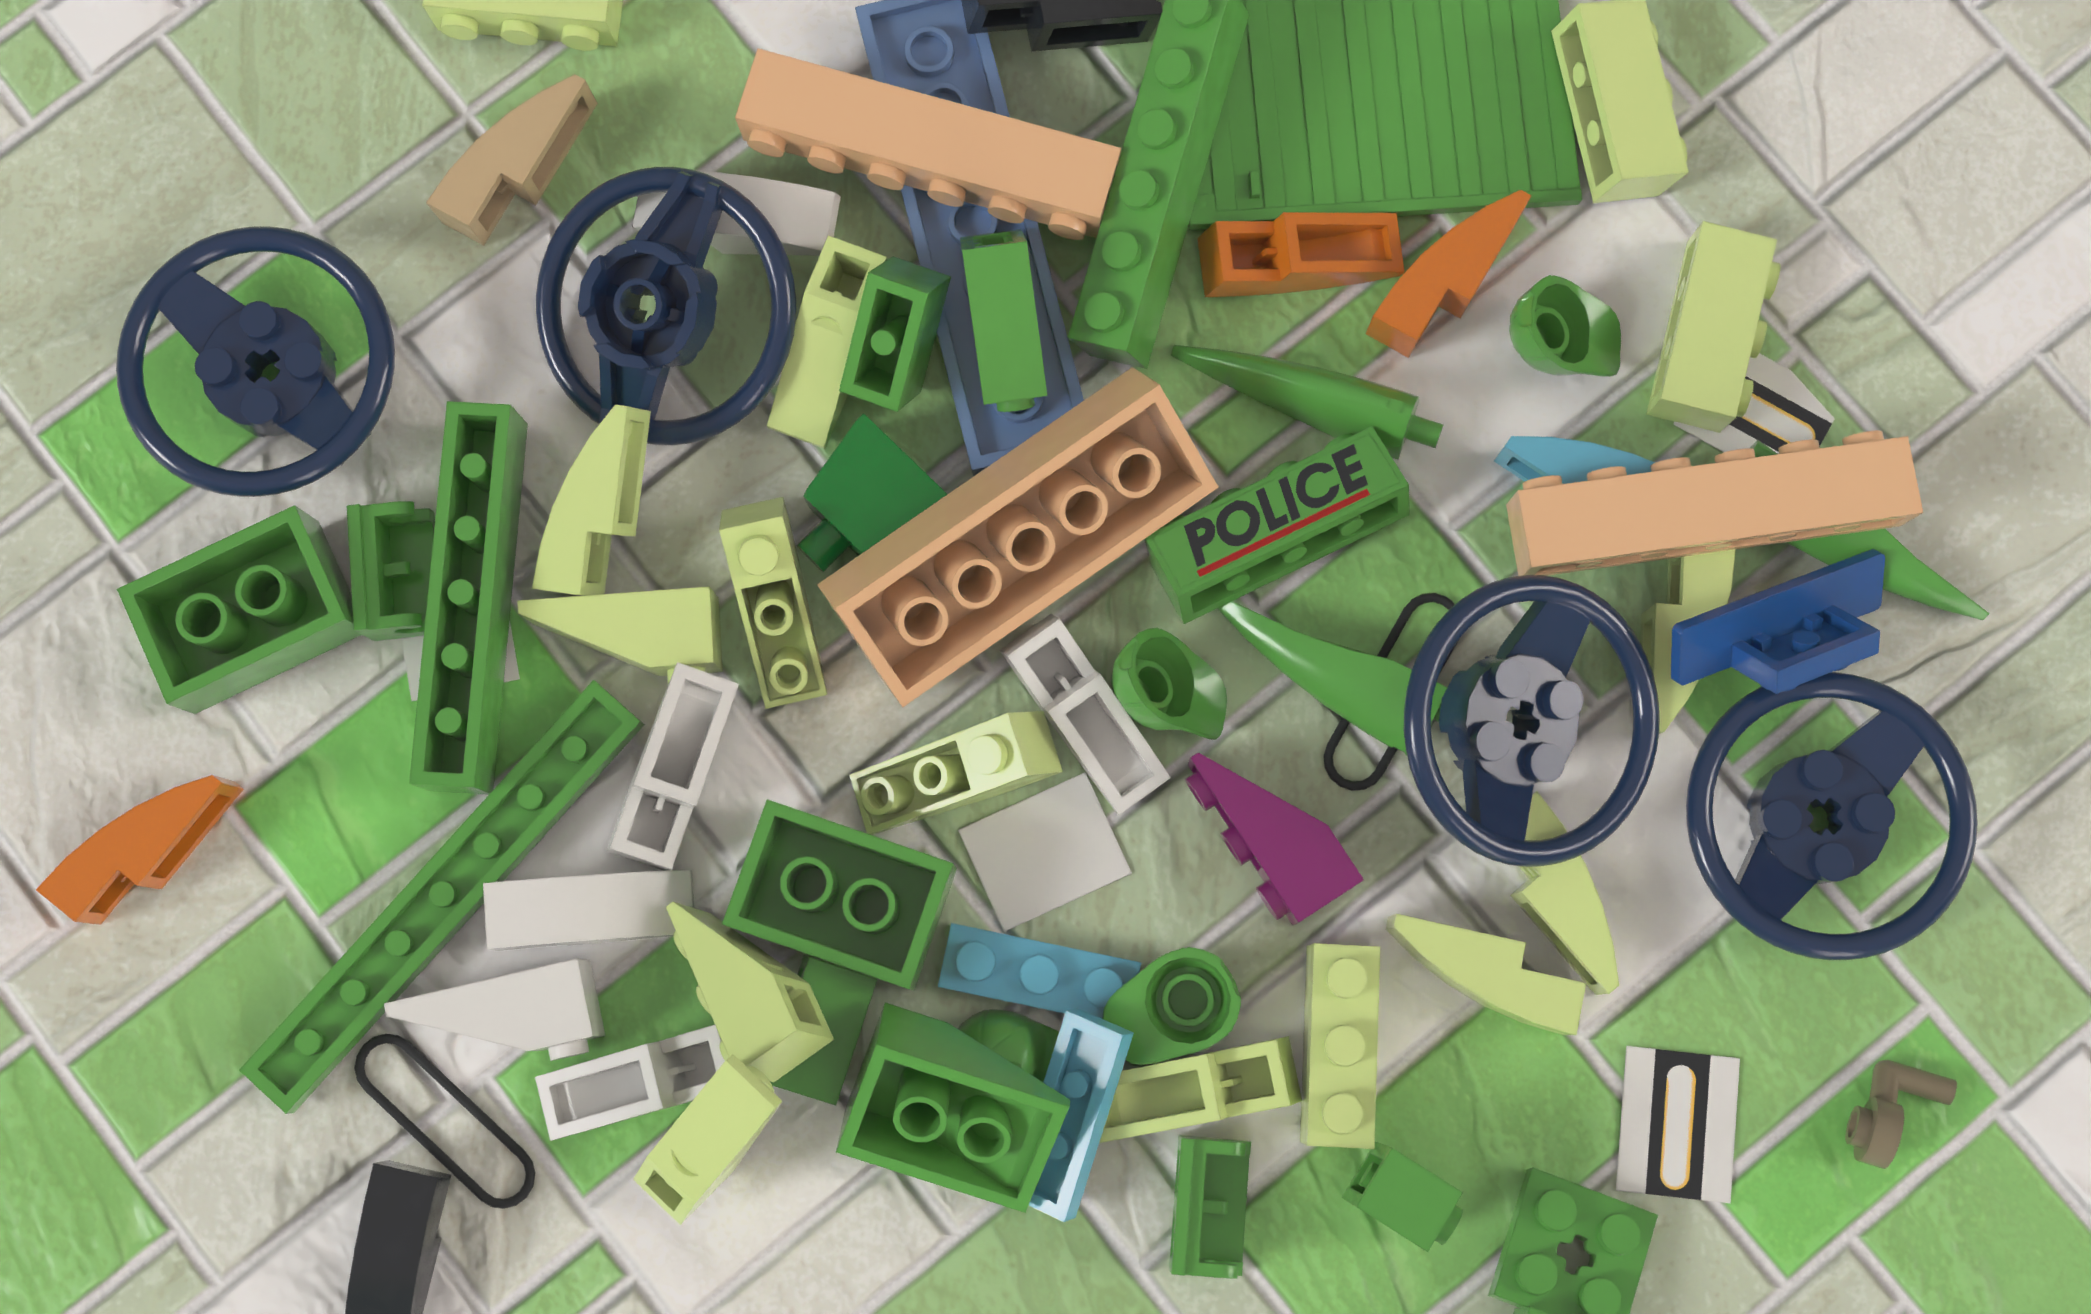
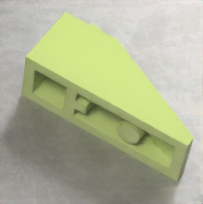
M710 586L517 601L518 614L531 624L660 677L667 676L668 684L677 662L707 673L723 672L719 597Z

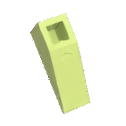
M828 235L802 298L790 353L782 370L767 423L769 429L826 449L848 394L840 392L839 389L869 271L888 260L886 256Z
M784 497L722 510L719 532L765 709L827 695L799 557Z
M1044 711L1003 714L849 776L867 834L874 835L1013 791L1061 773L1063 770Z
M676 902L666 906L676 930L673 934L674 942L681 954L689 961L698 983L696 987L697 997L704 1009L712 1016L722 1040L719 1048L724 1060L734 1054L744 1065L757 1068L770 1082H775L834 1040L808 982L731 927L722 925L723 921L713 914Z
M732 1054L725 1060L649 1153L633 1178L680 1225L731 1175L782 1103V1100L774 1093L769 1079L760 1070L750 1065H744Z

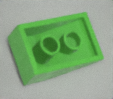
M885 1002L845 1108L836 1153L1026 1213L1069 1110L1070 1099L951 1024Z

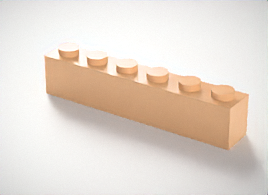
M757 48L735 116L743 140L747 141L749 147L761 154L771 157H782L784 152L807 158V161L812 166L825 172L840 174L843 173L845 168L866 174L872 183L886 189L902 190L904 185L928 191L927 195L931 199L948 206L960 207L963 206L964 202L988 208L989 214L1002 221L1022 223L1025 218L1047 224L1051 232L1071 240H1082L1085 235L1097 238L1121 155L1120 147Z
M1866 431L1843 438V445L1820 448L1818 440L1810 439L1785 444L1778 448L1779 454L1755 457L1754 449L1745 448L1718 454L1714 457L1715 463L1691 466L1690 458L1680 457L1656 462L1650 466L1651 472L1627 475L1626 467L1615 466L1589 472L1586 475L1587 481L1563 484L1562 477L1558 475L1527 480L1522 483L1523 490H1518L1506 504L1518 576H1548L1902 526L1923 513L1908 436L1884 439L1882 431Z

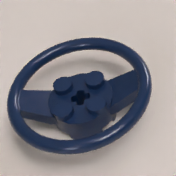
M651 167L635 170L610 179L590 191L578 201L557 227L547 246L538 275L536 289L538 334L545 358L556 381L569 399L597 424L602 422L615 405L629 406L651 411L647 444L681 445L705 440L726 431L749 415L773 388L784 368L790 353L796 324V292L790 262L776 231L767 218L748 198L724 181L699 171L679 167ZM667 192L639 230L635 239L625 241L626 244L616 246L605 256H597L591 262L581 281L578 311L580 317H585L588 331L597 343L593 346L599 353V394L578 369L571 356L563 330L561 294L568 263L585 232L608 210L633 197ZM724 211L740 225L751 239L766 270L771 297V318L766 344L751 375L735 394L725 402L698 416L679 420H655L670 367L690 364L696 358L697 353L703 348L714 328L718 284L715 276L709 270L704 269L703 265L721 213ZM643 295H654L656 302L655 311L646 321L645 317L648 311L640 309V301Z
M271 226L237 228L216 233L184 248L162 265L143 286L126 316L120 334L116 362L117 387L124 413L134 434L146 451L173 475L196 487L223 495L239 497L276 495L296 490L328 475L340 465L342 466L372 434L371 432L386 406L392 387L395 369V345L390 318L375 285L366 273L338 248L309 234L287 228ZM251 252H276L310 261L332 275L353 298L363 318L368 336L369 365L367 377L355 409L353 410L334 385L336 377L334 360L337 361L335 352L311 324L286 308L271 307L262 301H254L245 306L196 272L214 262L234 255ZM159 311L164 314L199 354L195 361V372L202 380L206 396L219 413L255 436H278L289 433L316 451L299 461L283 467L256 472H241L207 464L176 445L157 422L147 399L144 385L143 364L146 342ZM275 363L274 366L280 370L277 377L272 381L261 377L263 370L269 364Z
M1545 575L1513 576L1494 581L1476 589L1457 602L1436 623L1422 645L1410 674L1404 705V738L1409 766L1416 786L1433 816L1448 833L1472 851L1493 861L1514 866L1541 867L1574 859L1598 846L1620 827L1639 801L1651 774L1658 747L1660 724L1658 693L1648 657L1639 639L1620 613L1607 601L1583 586L1561 578ZM1534 601L1502 643L1497 654L1486 656L1485 659L1477 661L1467 671L1457 672L1452 677L1442 697L1439 727L1441 733H1448L1451 749L1458 758V760H1453V762L1463 772L1465 812L1449 791L1435 758L1431 735V709L1436 682L1448 654L1459 638L1475 622L1500 607L1513 603ZM1591 623L1602 633L1614 649L1629 683L1633 706V733L1628 760L1617 786L1607 801L1587 821L1577 828L1553 838L1525 840L1534 784L1538 782H1553L1558 779L1563 773L1565 763L1577 742L1579 713L1584 701L1583 693L1575 682L1566 680V677L1587 627ZM1509 710L1512 714V723L1506 721Z
M1830 672L1800 684L1790 691L1775 694L1761 686L1747 694L1728 709L1706 736L1693 764L1687 787L1686 824L1689 842L1695 862L1710 891L1722 907L1739 924L1769 944L1793 954L1823 960H1854L1883 954L1908 943L1932 926L1949 908L1965 882L1973 861L1978 826L1977 804L1973 785L1959 750L1942 726L1922 706L1892 687L1869 678L1853 674ZM1805 699H1846L1879 710L1829 751L1818 750L1808 755L1785 761L1775 766L1759 779L1747 804V810L1750 809L1749 825L1754 840H1751L1750 848L1736 879H1734L1727 868L1717 843L1713 823V797L1721 765L1738 737L1760 717L1772 710ZM1924 747L1941 776L1948 801L1950 822L1948 843L1941 867L1924 895L1907 911L1890 922L1861 932L1847 934L1820 933L1798 928L1782 921L1781 919L1815 884L1838 882L1856 876L1877 860L1888 839L1889 827L1895 819V808L1888 795ZM1809 804L1813 808L1821 806L1826 811L1829 822L1828 828L1816 832L1811 830L1809 825L1814 817L1807 810Z

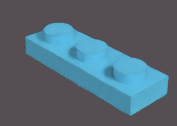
M951 923L938 987L1064 1014L1066 1010L1078 1008L1102 1019L1103 1009L1109 998L1140 972L1141 962Z
M1078 1008L1066 1010L1043 1082L1069 1098L1070 1107L1029 1203V1206L1063 1222L1076 1218L1134 1032Z

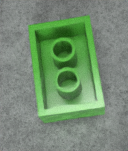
M295 505L117 589L166 704L193 714L212 707L362 635L354 631L352 594L319 521Z
M767 799L722 925L915 991L957 867L949 861Z

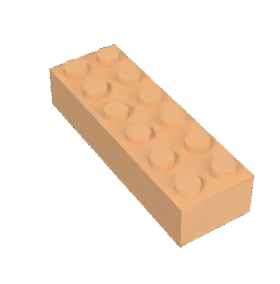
M1132 367L818 583L817 586L882 681L901 706L904 707L1219 487L1160 384Z

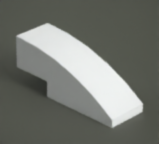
M699 171L724 181L748 198L774 228L787 255L820 256L828 235L834 237L841 198L836 192L759 177ZM667 192L638 196L633 228L637 231L642 228ZM722 211L711 246L722 254L759 255L746 232L734 219Z
M1052 614L1048 615L999 650L1039 708L1044 711L1045 716L1118 815L1171 778L1102 675L1094 670L1058 617Z
M677 662L607 848L608 852L661 870L672 869L691 813L697 805L739 684Z
M690 869L579 875L483 883L486 948L497 951L673 936L676 930L666 906L676 902L694 908L692 870Z
M712 1025L665 1040L647 1043L536 1076L535 1080L550 1141L692 1102L725 1062L720 1052L719 1044L722 1040L716 1026Z

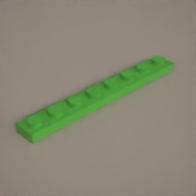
M593 680L239 1071L285 1114L295 1113L385 1013L384 1003L396 1001L484 903L483 883L504 881L645 724L599 683Z

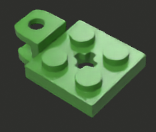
M1534 1167L1529 1168L1525 1173L1488 1296L1519 1307L1514 1309L1513 1314H1630L1658 1215ZM1574 1237H1577L1584 1242L1583 1250L1589 1254L1588 1266H1578L1575 1274H1570L1565 1271L1566 1259L1557 1254V1247L1560 1243L1571 1244Z

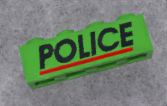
M1373 426L1355 435L1351 433L1343 434L1330 441L1323 450L1299 462L1288 461L1275 467L1267 477L1243 489L1232 488L1219 494L1211 504L1187 516L1178 515L1145 538L1150 564L1183 624H1186L1409 516V484Z

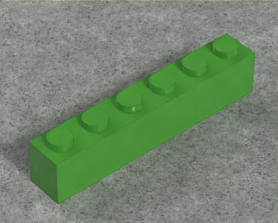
M1165 0L1068 335V339L1089 356L1144 369L1148 368L1249 17V12L1241 0Z
M447 401L409 779V784L428 791L489 795L494 790L528 423L509 404Z

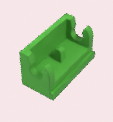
M411 501L347 505L354 631L372 641L424 636L435 527L434 511L430 508L415 509L414 502Z
M803 955L797 975L810 984L834 1040L780 1079L771 1082L772 1086L836 1106L877 983V978Z
M1178 1136L1169 1269L1172 1275L1237 1279L1238 1276H1242L1251 1141Z

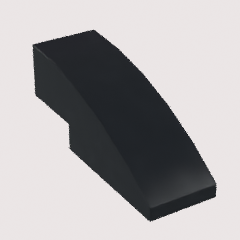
M961 0L968 34L1027 29L1031 52L1148 42L1162 13L1161 2L1157 0Z
M390 1160L373 1163L354 1248L345 1314H423L442 1238L436 1237L451 1174Z

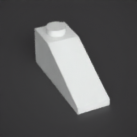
M576 958L384 1003L386 1017L525 1051L548 1050L550 1061L588 1053L587 1040L605 1036L591 961Z

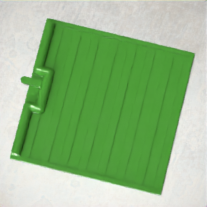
M1241 0L1249 12V17L1188 225L1189 230L1208 229L1215 221H1274L1283 212L1397 213V217L1477 212L1487 205L1519 190L1532 195L1525 208L1579 205L1582 201L1572 114L1551 32L1561 22L1558 0Z

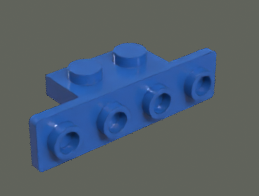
M1871 549L1676 623L1672 628L1671 679L1683 686L1732 667L1759 683L1763 688L1778 694L1793 690L1800 684L1833 671L1843 670L1853 663L1878 654L1880 630L1858 619V617L1878 610L1882 604L1885 555L1875 549Z

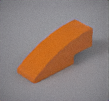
M1519 190L1487 205L1454 226L1424 251L1392 287L1373 315L1366 335L1409 358L1438 307L1461 319L1532 195Z
M1283 212L1274 221H1215L1197 238L1205 297L1254 296L1318 290L1398 277L1405 272L1397 213Z
M210 775L174 787L149 799L99 829L69 854L40 884L36 891L74 922L101 925L134 884L162 890L244 789L235 781Z

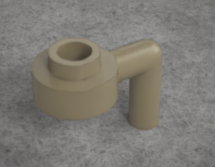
M1890 1060L1878 1062L1873 1069L1868 1102L1865 1107L1855 1106L1847 1123L1845 1140L1847 1144L1854 1146L1855 1159L1882 1169H1886L1893 1161L1900 1144L1904 1126V1109L1902 1105L1897 1104L1898 1091L1950 1105L1956 1094V1080Z

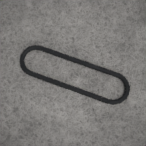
M1437 593L1421 594L1411 599L1401 612L1377 656L1388 657L1412 612L1418 606L1428 602H1435L1449 610L1455 603L1448 597ZM1456 644L1454 645V647L1452 648V650H1451L1450 653L1448 654V656H1447V658H1446V660H1445V662H1444V664H1443V666H1442V669H1443V667L1445 666L1447 660L1449 659V657H1450L1452 651L1454 650ZM1342 717L1327 743L1324 752V767L1330 779L1338 786L1351 791L1365 790L1375 785L1383 776L1398 749L1388 746L1375 771L1368 778L1362 781L1344 779L1335 769L1333 762L1335 749L1350 724L1349 721Z
M382 1034L371 1038L363 1044L356 1056L354 1067L357 1081L363 1090L479 1200L490 1207L505 1209L516 1206L527 1198L534 1186L535 1169L529 1155L409 1041L399 1035ZM381 1044H395L415 1060L519 1158L524 1165L526 1174L524 1185L520 1191L512 1197L500 1199L491 1196L371 1084L366 1077L364 1068L366 1057L370 1051Z

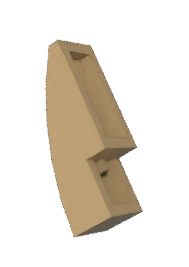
M574 74L542 90L507 113L482 134L448 170L426 202L441 223L484 246L514 195L537 205L598 104L586 80Z

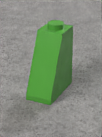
M1022 229L960 237L984 405L996 403L997 411L1000 412L1032 408L1035 406L1034 398L1048 395L1027 240Z

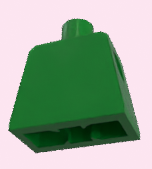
M863 413L855 421L803 495L808 507L822 521L797 544V547L817 568L824 572L848 547L859 556L945 497L947 493Z

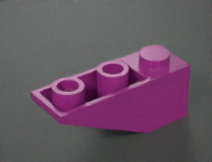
M1200 753L1190 757L1187 765L1193 774L1185 779L1190 791L1205 811L1212 807L1216 808L1228 826L1226 830L1220 833L1222 839L1241 866L1251 861L1264 883L1256 887V890L1276 920L1286 915L1291 924L1295 925L1364 880L1327 824Z

